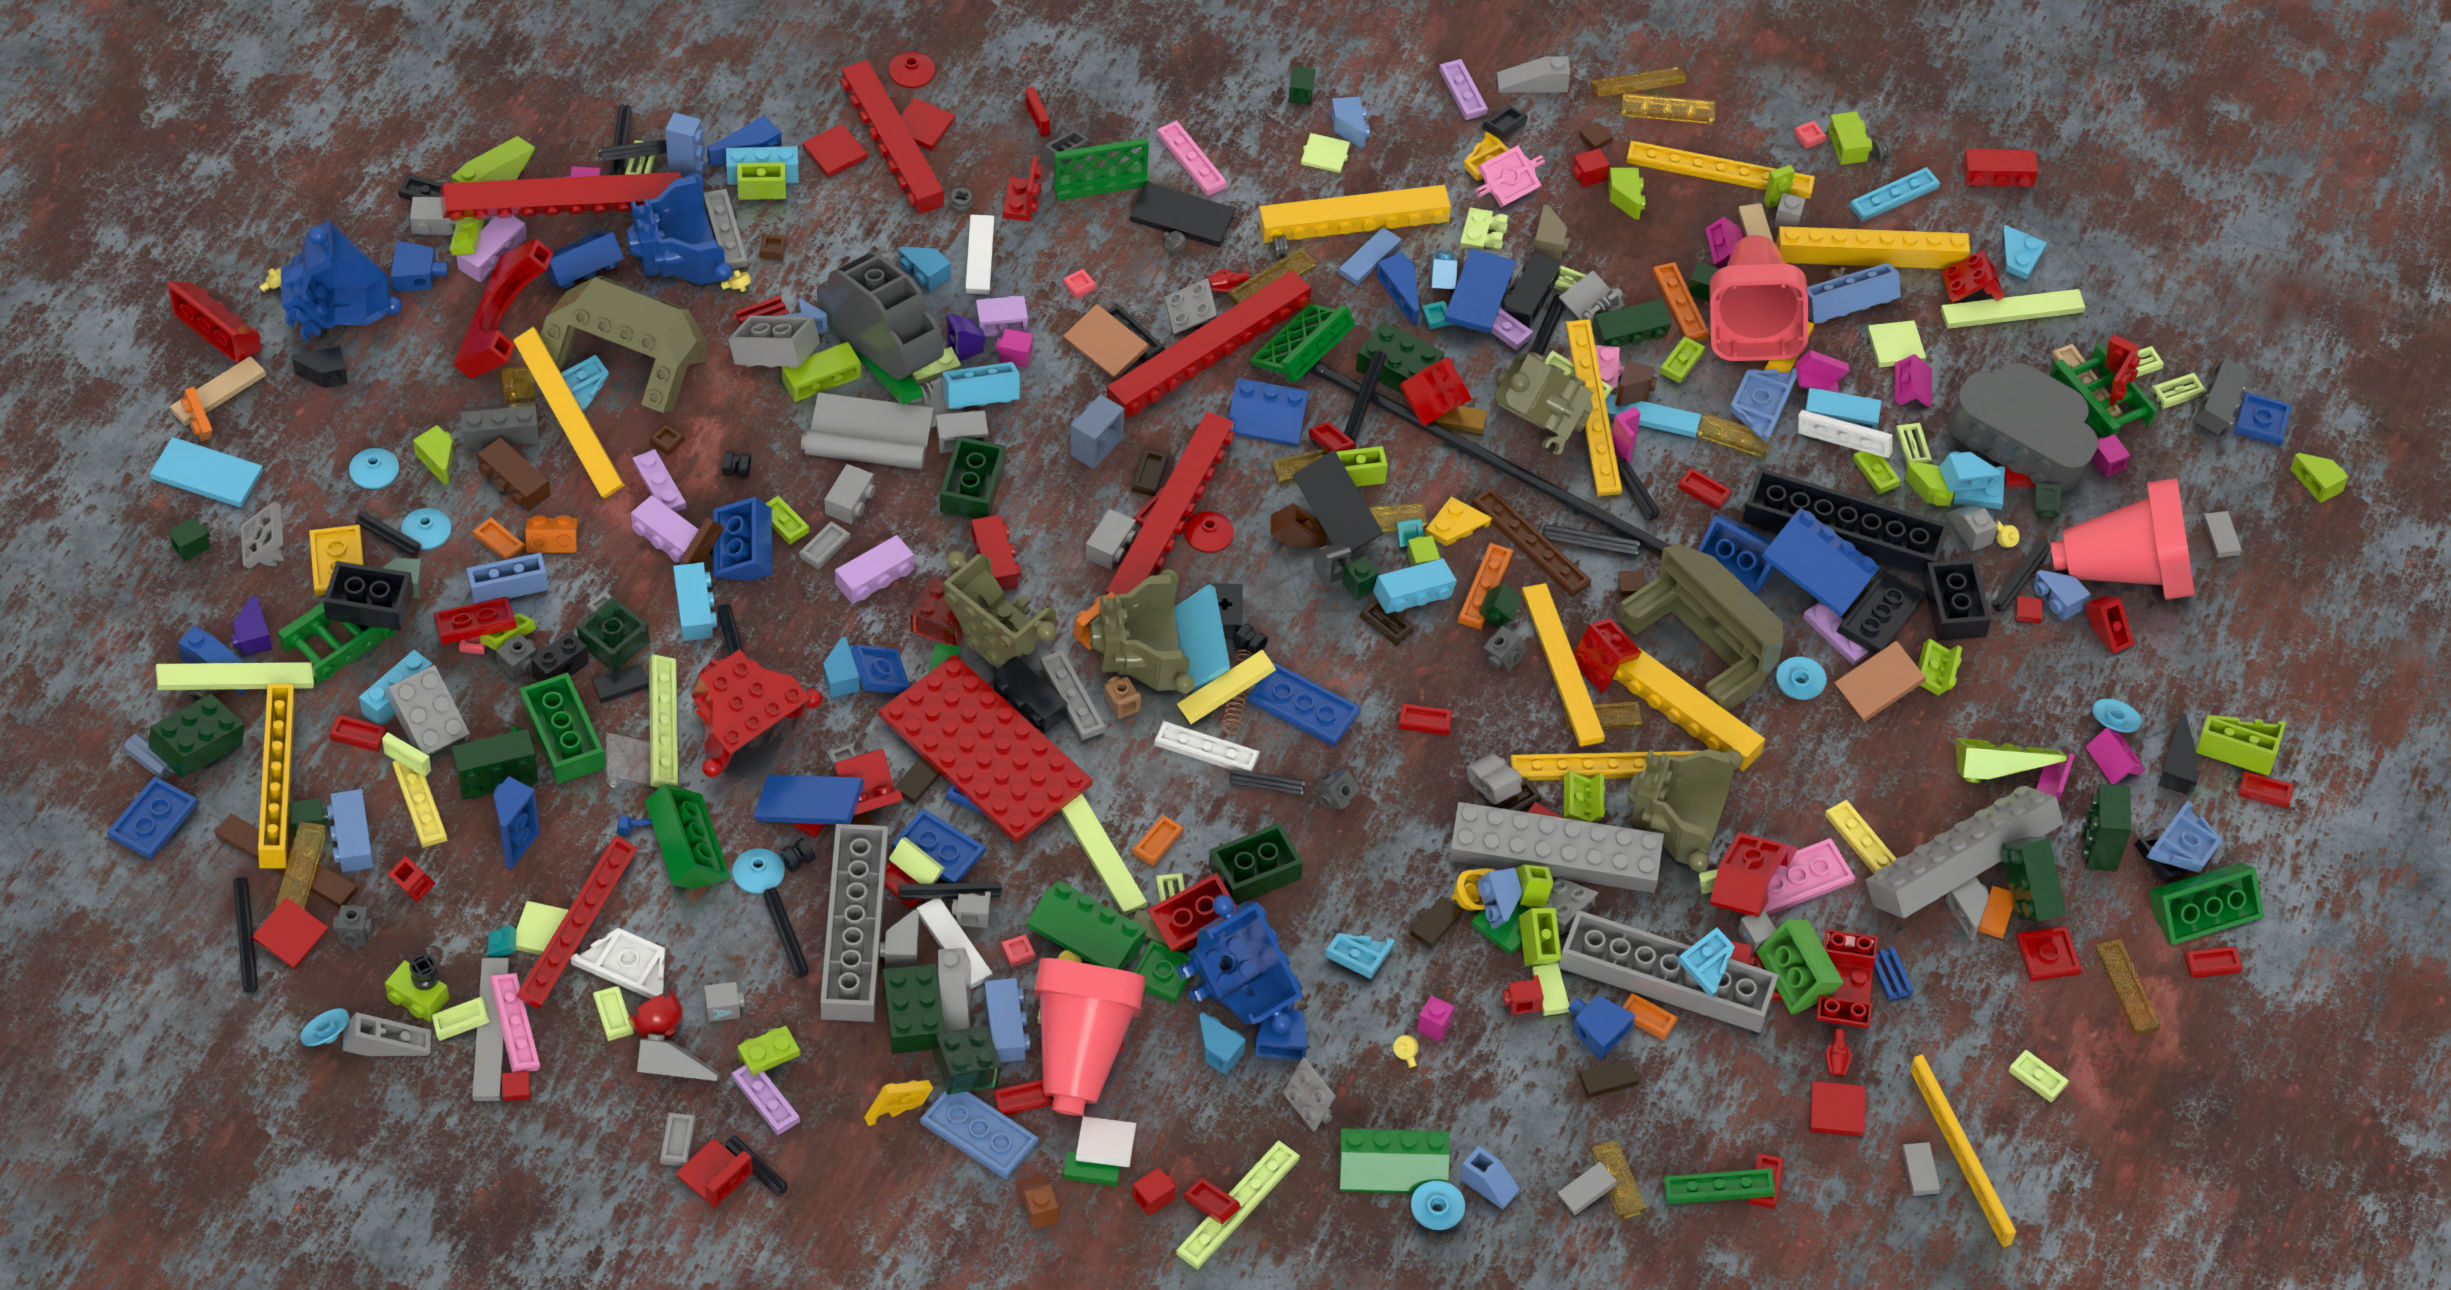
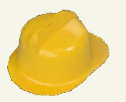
M1483 868L1462 872L1458 876L1451 900H1456L1460 907L1465 910H1484L1485 906L1478 892L1477 880L1488 872L1496 870Z

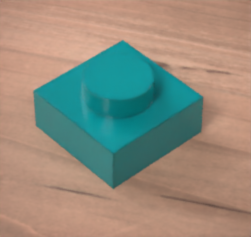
M1445 301L1422 306L1421 313L1429 330L1452 325V323L1444 321L1448 309Z
M1421 518L1395 521L1398 546H1408L1409 539L1419 536L1424 537Z
M508 925L488 932L487 955L491 958H499L514 953L516 950L517 930L513 926Z

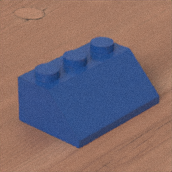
M598 231L554 250L549 266L543 273L552 286H561L562 289L575 285L574 280L583 277L585 280L594 277L599 269L609 270L618 266L617 262L624 259L614 232Z
M1237 378L1229 414V420L1234 421L1233 432L1239 436L1299 446L1308 409L1309 391Z
M752 497L713 509V521L725 527L713 546V576L716 578L753 581L772 575V508L759 498Z
M1724 514L1714 516L1697 551L1715 557L1744 586L1755 594L1760 592L1777 569L1761 557L1773 541Z
M508 776L503 784L500 783L495 788L493 797L506 868L511 870L540 834L535 789Z

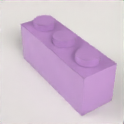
M513 215L505 219L498 218V216L492 217L481 231L476 254L456 255L458 270L481 283L495 269L500 255L517 248L527 239L525 223Z
M651 495L631 512L632 529L639 536L643 535L655 548L666 552L674 562L684 565L686 563L681 560V557L699 529Z
M896 535L835 569V585L852 604L865 600L875 591L886 588L896 579L910 574L914 570V554Z

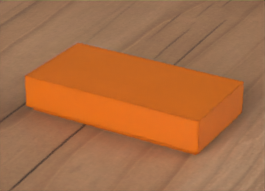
M492 517L472 531L473 537L501 560L516 558L526 550L523 542Z
M1162 815L1133 848L1132 854L1154 867L1184 833V827Z
M1992 885L1978 928L1979 932L2003 939L2013 909L2014 897L2012 891Z
M1631 993L1622 1007L1635 1015V1026L1665 1041L1678 1020L1677 1016L1634 993Z

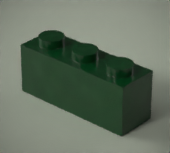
M1663 299L1596 314L1591 327L1598 345L1621 347L1630 343L1636 345L1646 339H1661L1668 334L1672 322Z

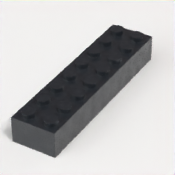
M1760 467L1747 500L1742 521L1780 533L1794 514L1802 508L1805 511L1811 512L1819 522L1832 528L1839 537L1852 543L1856 550L1864 556L1872 558L1874 562L1923 577L1927 563L1939 561L1950 525Z

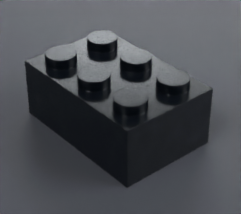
M1976 559L1927 563L1923 584L1937 641L1986 637L1991 617Z
M336 561L323 600L326 619L401 631L414 591L411 573Z

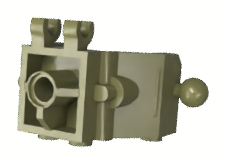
M1535 352L1516 354L1507 373H1501L1496 378L1498 389L1494 395L1497 405L1552 433L1553 436L1547 437L1542 441L1541 447L1548 449L1553 442L1555 448L1552 453L1559 455L1562 453L1564 444L1573 429L1581 432L1586 425L1593 409L1590 398L1594 392L1585 388L1586 382L1575 376L1568 378L1564 375L1565 371L1553 364H1545L1546 358Z
M952 551L948 554L946 558L947 566L957 572L943 583L944 598L961 624L962 631L966 635V643L971 649L975 650L990 664L999 669L1015 656L1020 658L1023 654H1031L1036 648V643L1040 640L1047 642L1054 639L1057 632L1054 625L1057 622L1055 609L1046 605L1047 608L1043 611L1041 609L1037 611L1032 619L1028 618L1026 615L1031 611V608L1027 605L1030 604V600L1021 596L1016 600L1014 606L1005 600L1004 592L992 574L991 559L984 554H977L967 563L966 556L961 551Z
M1165 569L1160 575L1149 576L1128 594L1115 595L1113 599H1106L1105 595L1101 596L1098 617L1090 623V647L1099 651L1102 672H1117L1122 676L1130 675L1157 691L1177 690L1180 693L1192 691L1195 682L1193 677L1188 674L1189 658L1184 656V651L1180 650L1174 613V602L1179 576L1175 570Z
M1650 749L1646 757V769L1635 773L1630 785L1628 798L1635 806L1631 825L1649 832L1664 834L1663 846L1677 862L1689 865L1694 871H1704L1709 865L1708 854L1731 787L1734 770L1739 768L1743 762L1741 753L1734 749L1728 750L1725 753L1707 749L1683 757L1667 756L1665 753L1661 757L1654 755L1653 750Z

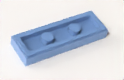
M1383 227L1339 268L1338 274L1358 286L1377 268L1379 261L1386 259L1401 245L1402 239Z

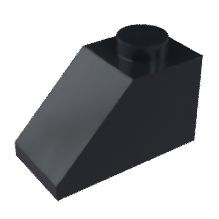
M341 346L292 355L296 375L322 388L348 384Z

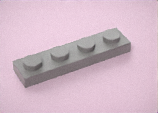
M727 189L703 193L704 203L715 240L718 242V245L724 248L725 262L729 263L732 269L747 267L746 254Z
M1061 650L1041 657L1040 665L1054 691L1068 702L1067 714L1081 740L1104 733L1105 725L1065 652Z

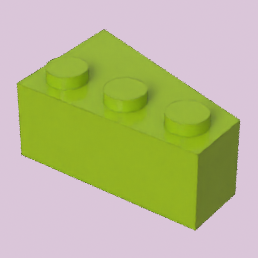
M2207 715L2196 753L2269 776L2277 756L2286 722L2278 721V724H2265L2263 720L2255 719L2253 723L2242 722L2237 717Z

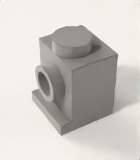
M985 892V896H979L974 893L959 894L958 900L953 899L952 915H957L959 926L988 928L991 892Z

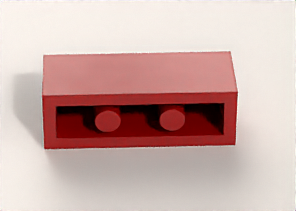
M1965 149L1962 161L1964 185L2034 187L2038 174L2035 150Z
M1001 515L971 520V536L976 553L984 554L991 559L992 574L1003 591L1018 588L1021 568L1019 563H1015L1013 559L1016 557L1013 543L1008 542L1010 533L1007 523L1003 524Z

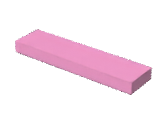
M1177 120L1157 129V136L1206 196L1227 188V181Z
M517 973L491 975L489 982L512 1072L538 1071L540 1063L523 1000L516 997L520 990Z

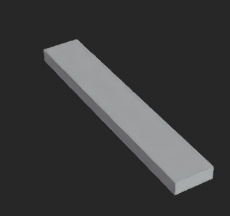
M482 958L479 997L482 996L485 1000L490 1023L477 1027L473 1101H500L504 1038L489 979L491 975L509 974V958Z

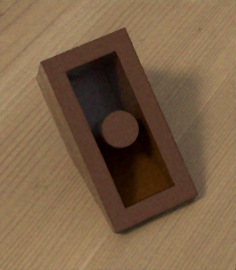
M1626 361L1615 406H1624L1647 400L1649 392L1655 391L1657 377H1653L1655 367Z
M1294 503L1271 515V535L1285 545L1305 547L1326 546V533L1318 519Z

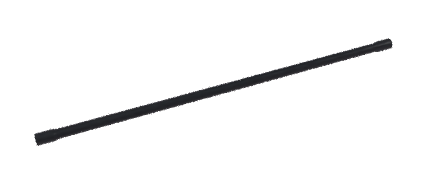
M1318 361L1308 370V372L1324 378L1358 396L1362 384L1329 368L1326 364ZM1374 391L1370 403L1621 534L1640 541L1644 546L1660 554H1663V548L1671 546L1433 421L1426 426H1422L1414 411Z

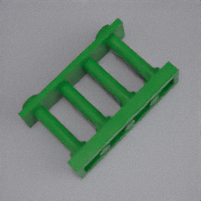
M2100 343L2096 344L2090 360L2072 368L2063 359L2054 363L2050 377L2074 389L2084 397L2089 411L2086 421L2100 437L2106 438L2113 434L2117 437L2122 425L2141 418L2147 426L2152 425L2158 409L2134 382L2127 384L2126 387L2128 389L2122 401L2118 400L2115 404L2126 401L2133 410L2116 418L2112 417L2106 410L2112 407L2109 405L2110 397L2099 401L2092 394V392L2107 385H2113V380L2117 375L2105 368L2107 350ZM2097 367L2104 377L2084 384L2077 375Z
M322 602L278 631L280 647L286 653L293 648H298L314 664L312 666L314 681L319 684L323 680L331 678L335 672L386 638H391L397 630L371 627L364 632L357 624L340 622L355 637L343 646L326 628V626L334 621L326 619ZM314 634H318L335 652L322 659L305 640Z

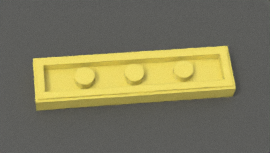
M1261 650L1180 701L1177 705L1191 725L1276 671V668L1264 651Z
M392 761L422 848L447 841V835L426 777L398 761Z
M1847 800L1826 810V818L1873 874L1875 871L1886 868L1894 863L1896 860L1895 856Z

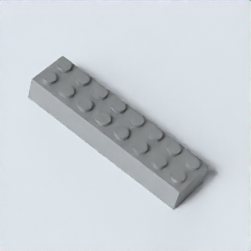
M2028 786L2016 788L2012 794L1996 800L1993 805L1977 811L1971 818L1955 824L1954 828L1936 835L1932 841L1916 847L1910 854L1897 858L1893 864L1875 871L1874 875L1865 879L1873 906L1903 919L2002 861L2001 851H2003V843L2030 836L2042 837L2064 824L2057 798Z
M1458 802L1449 861L1503 870L1516 869L1523 864L1549 867L1551 876L1554 878L1655 893L1664 834Z
M836 824L820 1002L821 1020L874 1022L889 844L888 826Z
M1580 910L1576 913L1562 951V959L1559 966L1560 969L1761 1033L1779 974L1729 959L1717 991L1713 997H1710L1677 961L1679 956L1692 946Z

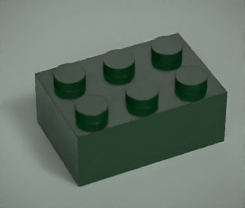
M1382 321L1357 352L1356 371L1365 375L1374 351H1382L1386 353L1387 358L1378 382L1405 395L1400 384L1431 364L1444 359L1445 352Z
M958 436L940 491V512L974 519L989 517L1006 465V446Z
M209 694L150 726L148 748L177 775L184 778L242 746L245 723L215 696Z
M528 729L451 746L455 774L462 800L476 799L483 795L494 793L495 788L500 783L503 784L508 776L527 786L539 782L535 751Z
M2099 784L2096 794L2092 793L2091 808H2087L2086 822H2083L2081 827V837H2085V843L2082 846V859H2086V869L2117 872L2132 830L2130 786Z
M1279 822L1210 849L1208 867L1212 874H1218L1234 903L1237 905L1300 880L1302 877L1303 861Z
M2030 836L2003 843L2001 858L2004 865L2007 866L2009 875L2007 876V884L2013 892L2014 901L2012 905L2018 919L2039 922L2067 914L2050 838Z
M936 964L883 969V986L892 1054L944 1049L945 1029Z

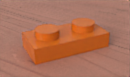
M195 387L185 389L181 404L184 412L189 413L192 419L190 421L192 432L194 435L199 436L201 442L210 440L212 428Z

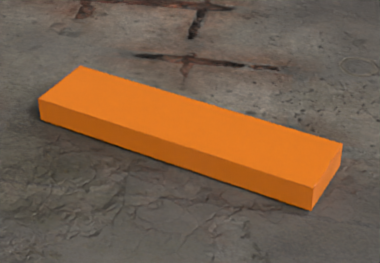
M1676 263L1653 267L1652 273L1682 336H1686L1695 342L1709 339L1710 333Z
M1493 543L1489 544L1458 617V623L1482 630L1486 619L1478 612L1487 591L1501 584L1513 556L1512 549Z

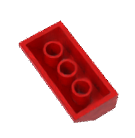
M170 281L167 283L173 315L234 363L238 364L249 356L253 357L262 350L260 344L261 337L258 331L243 323L237 314L233 315L229 312L222 302H216L204 288L200 289L191 282Z

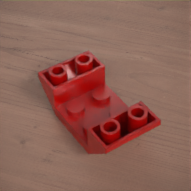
M1738 832L1719 864L1710 905L1760 917L1769 901L1768 885L1779 865L1789 866L1797 852V847Z
M1825 929L1823 947L1844 983L1830 997L1819 995L1818 1002L1815 1005L1817 1021L1864 1028L1870 1027L1872 1008L1870 994L1878 936Z

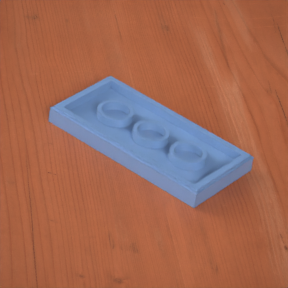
M952 1082L920 1118V1124L1005 1180L1010 1177L1039 1143V1137L955 1082Z

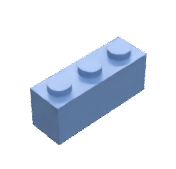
M673 113L666 127L669 173L680 172L681 178H685L693 172L701 175L704 174L706 161L703 159L705 146L702 144L704 130L701 128V119Z
M541 553L466 568L473 604L502 597L513 598L548 590L547 573Z
M362 789L331 794L332 804L327 805L329 820H334L335 826H330L332 842L337 841L338 847L333 848L335 863L341 864L342 873L374 868Z
M1016 978L985 981L984 995L993 1063L1025 1060V1050L1030 1049L1029 1033L1024 1034L1023 1027L1027 1026L1026 1011H1021L1020 1004H1024L1023 988L1017 987Z

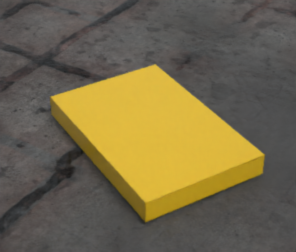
M360 525L309 530L315 596L325 595L336 561L364 565Z

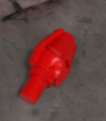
M1221 269L1207 277L1212 292L1229 293L1235 290L1236 285L1249 281L1247 272L1237 274L1232 272L1231 269Z
M1835 1029L1834 1041L1832 1045L1827 1046L1825 1053L1828 1072L1833 1076L1844 1077L1852 1060L1851 1049L1847 1047L1845 1030Z

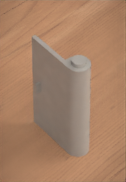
M818 392L811 430H808L807 435H802L801 449H805V455L923 470L934 408Z

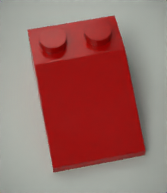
M1217 873L1147 909L1171 952L1197 946L1198 929L1220 917L1213 909L1214 899L1219 895L1231 896Z

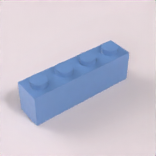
M1885 263L1807 287L1808 318L1813 323H1823L1837 316H1846L1851 312L1866 310L1871 306L1889 303L1893 299L1900 298L1899 272L1889 263Z

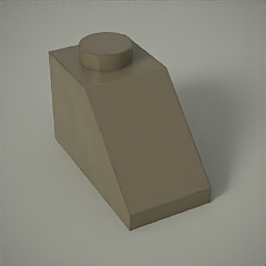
M1544 204L1533 255L1536 252L1551 259L1561 260L1563 251L1568 252L1570 238L1566 237L1567 226L1549 205Z

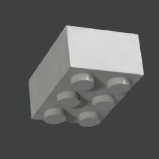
M750 315L728 338L734 364L747 367L764 365L767 367L788 366V368H796L820 344L814 317Z
M435 665L389 686L384 691L412 747L426 755L434 754L466 738L470 734Z

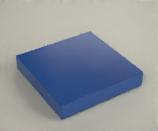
M2245 392L2234 433L2282 445L2292 404Z
M856 644L852 647L851 652L864 690L901 694L910 687L898 649Z

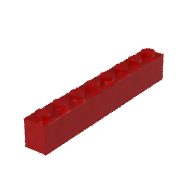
M868 60L842 68L841 88L843 92L849 94L851 106L854 109L857 108L861 123L867 125L870 139L876 141L879 154L882 158H886L890 173L895 174L897 177L898 187L901 191H905L909 206L914 207L918 215L944 206L943 188Z

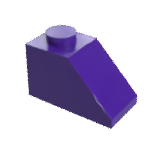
M951 313L948 314L947 347L953 348L959 362L984 352L986 337L983 330L978 328L971 319Z
M251 596L233 622L235 633L230 634L234 649L239 648L242 657L272 649L270 635L257 596Z

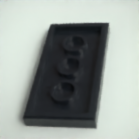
M1146 182L1130 215V221L1169 233L1178 231L1186 238L1220 247L1235 214V208Z
M1335 450L1292 475L1332 545L1340 544L1349 547L1351 553L1384 534Z
M1884 570L1839 625L1837 633L1876 655L1890 645L1924 602L1927 594Z

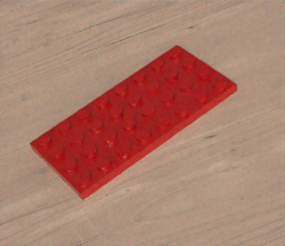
M955 654L878 710V716L1016 844L1093 785L1092 778Z

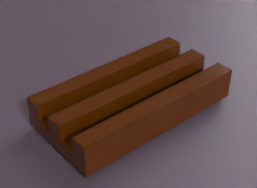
M707 517L684 552L681 560L686 564L704 562L725 527Z

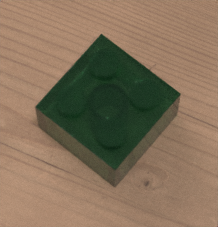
M613 596L576 626L577 637L587 646V652L612 672L617 671L650 643L649 625Z
M987 1026L936 1033L932 1054L947 1095L998 1087L1002 1065Z

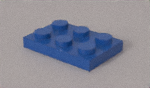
M154 776L107 831L108 838L152 860L198 805L197 798Z
M923 808L892 842L893 850L901 838L906 837L945 868L939 878L946 883H959L986 852V846Z

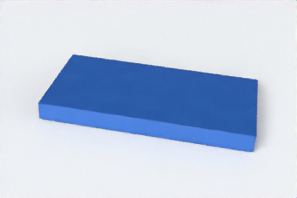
M1471 248L1446 311L1444 321L1490 334L1513 275L1516 260Z
M1273 662L1276 671L1259 681L1248 696V702L1336 747L1361 712V707Z
M768 775L753 817L756 822L851 824L865 783L862 778Z

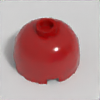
M668 991L670 996L666 998L662 993L638 1007L637 1011L639 1014L637 1016L629 1015L628 1020L639 1035L648 1038V1034L664 1035V1040H667L677 1033L675 1028L681 1023L683 1008L674 991Z

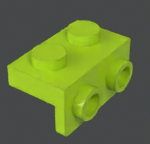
M1930 638L1925 641L1918 668L1926 677V681L1920 684V686L1938 696L1947 690H1951L1957 681L1955 676L1962 660L1960 657L1962 647L1957 645L1949 650Z
M1572 771L1564 775V818L1596 823L1603 818L1605 814L1604 775L1598 773L1592 779Z
M787 1026L771 1029L766 1034L755 1039H747L737 1046L738 1059L740 1063L745 1064L751 1076L800 1056V1049Z

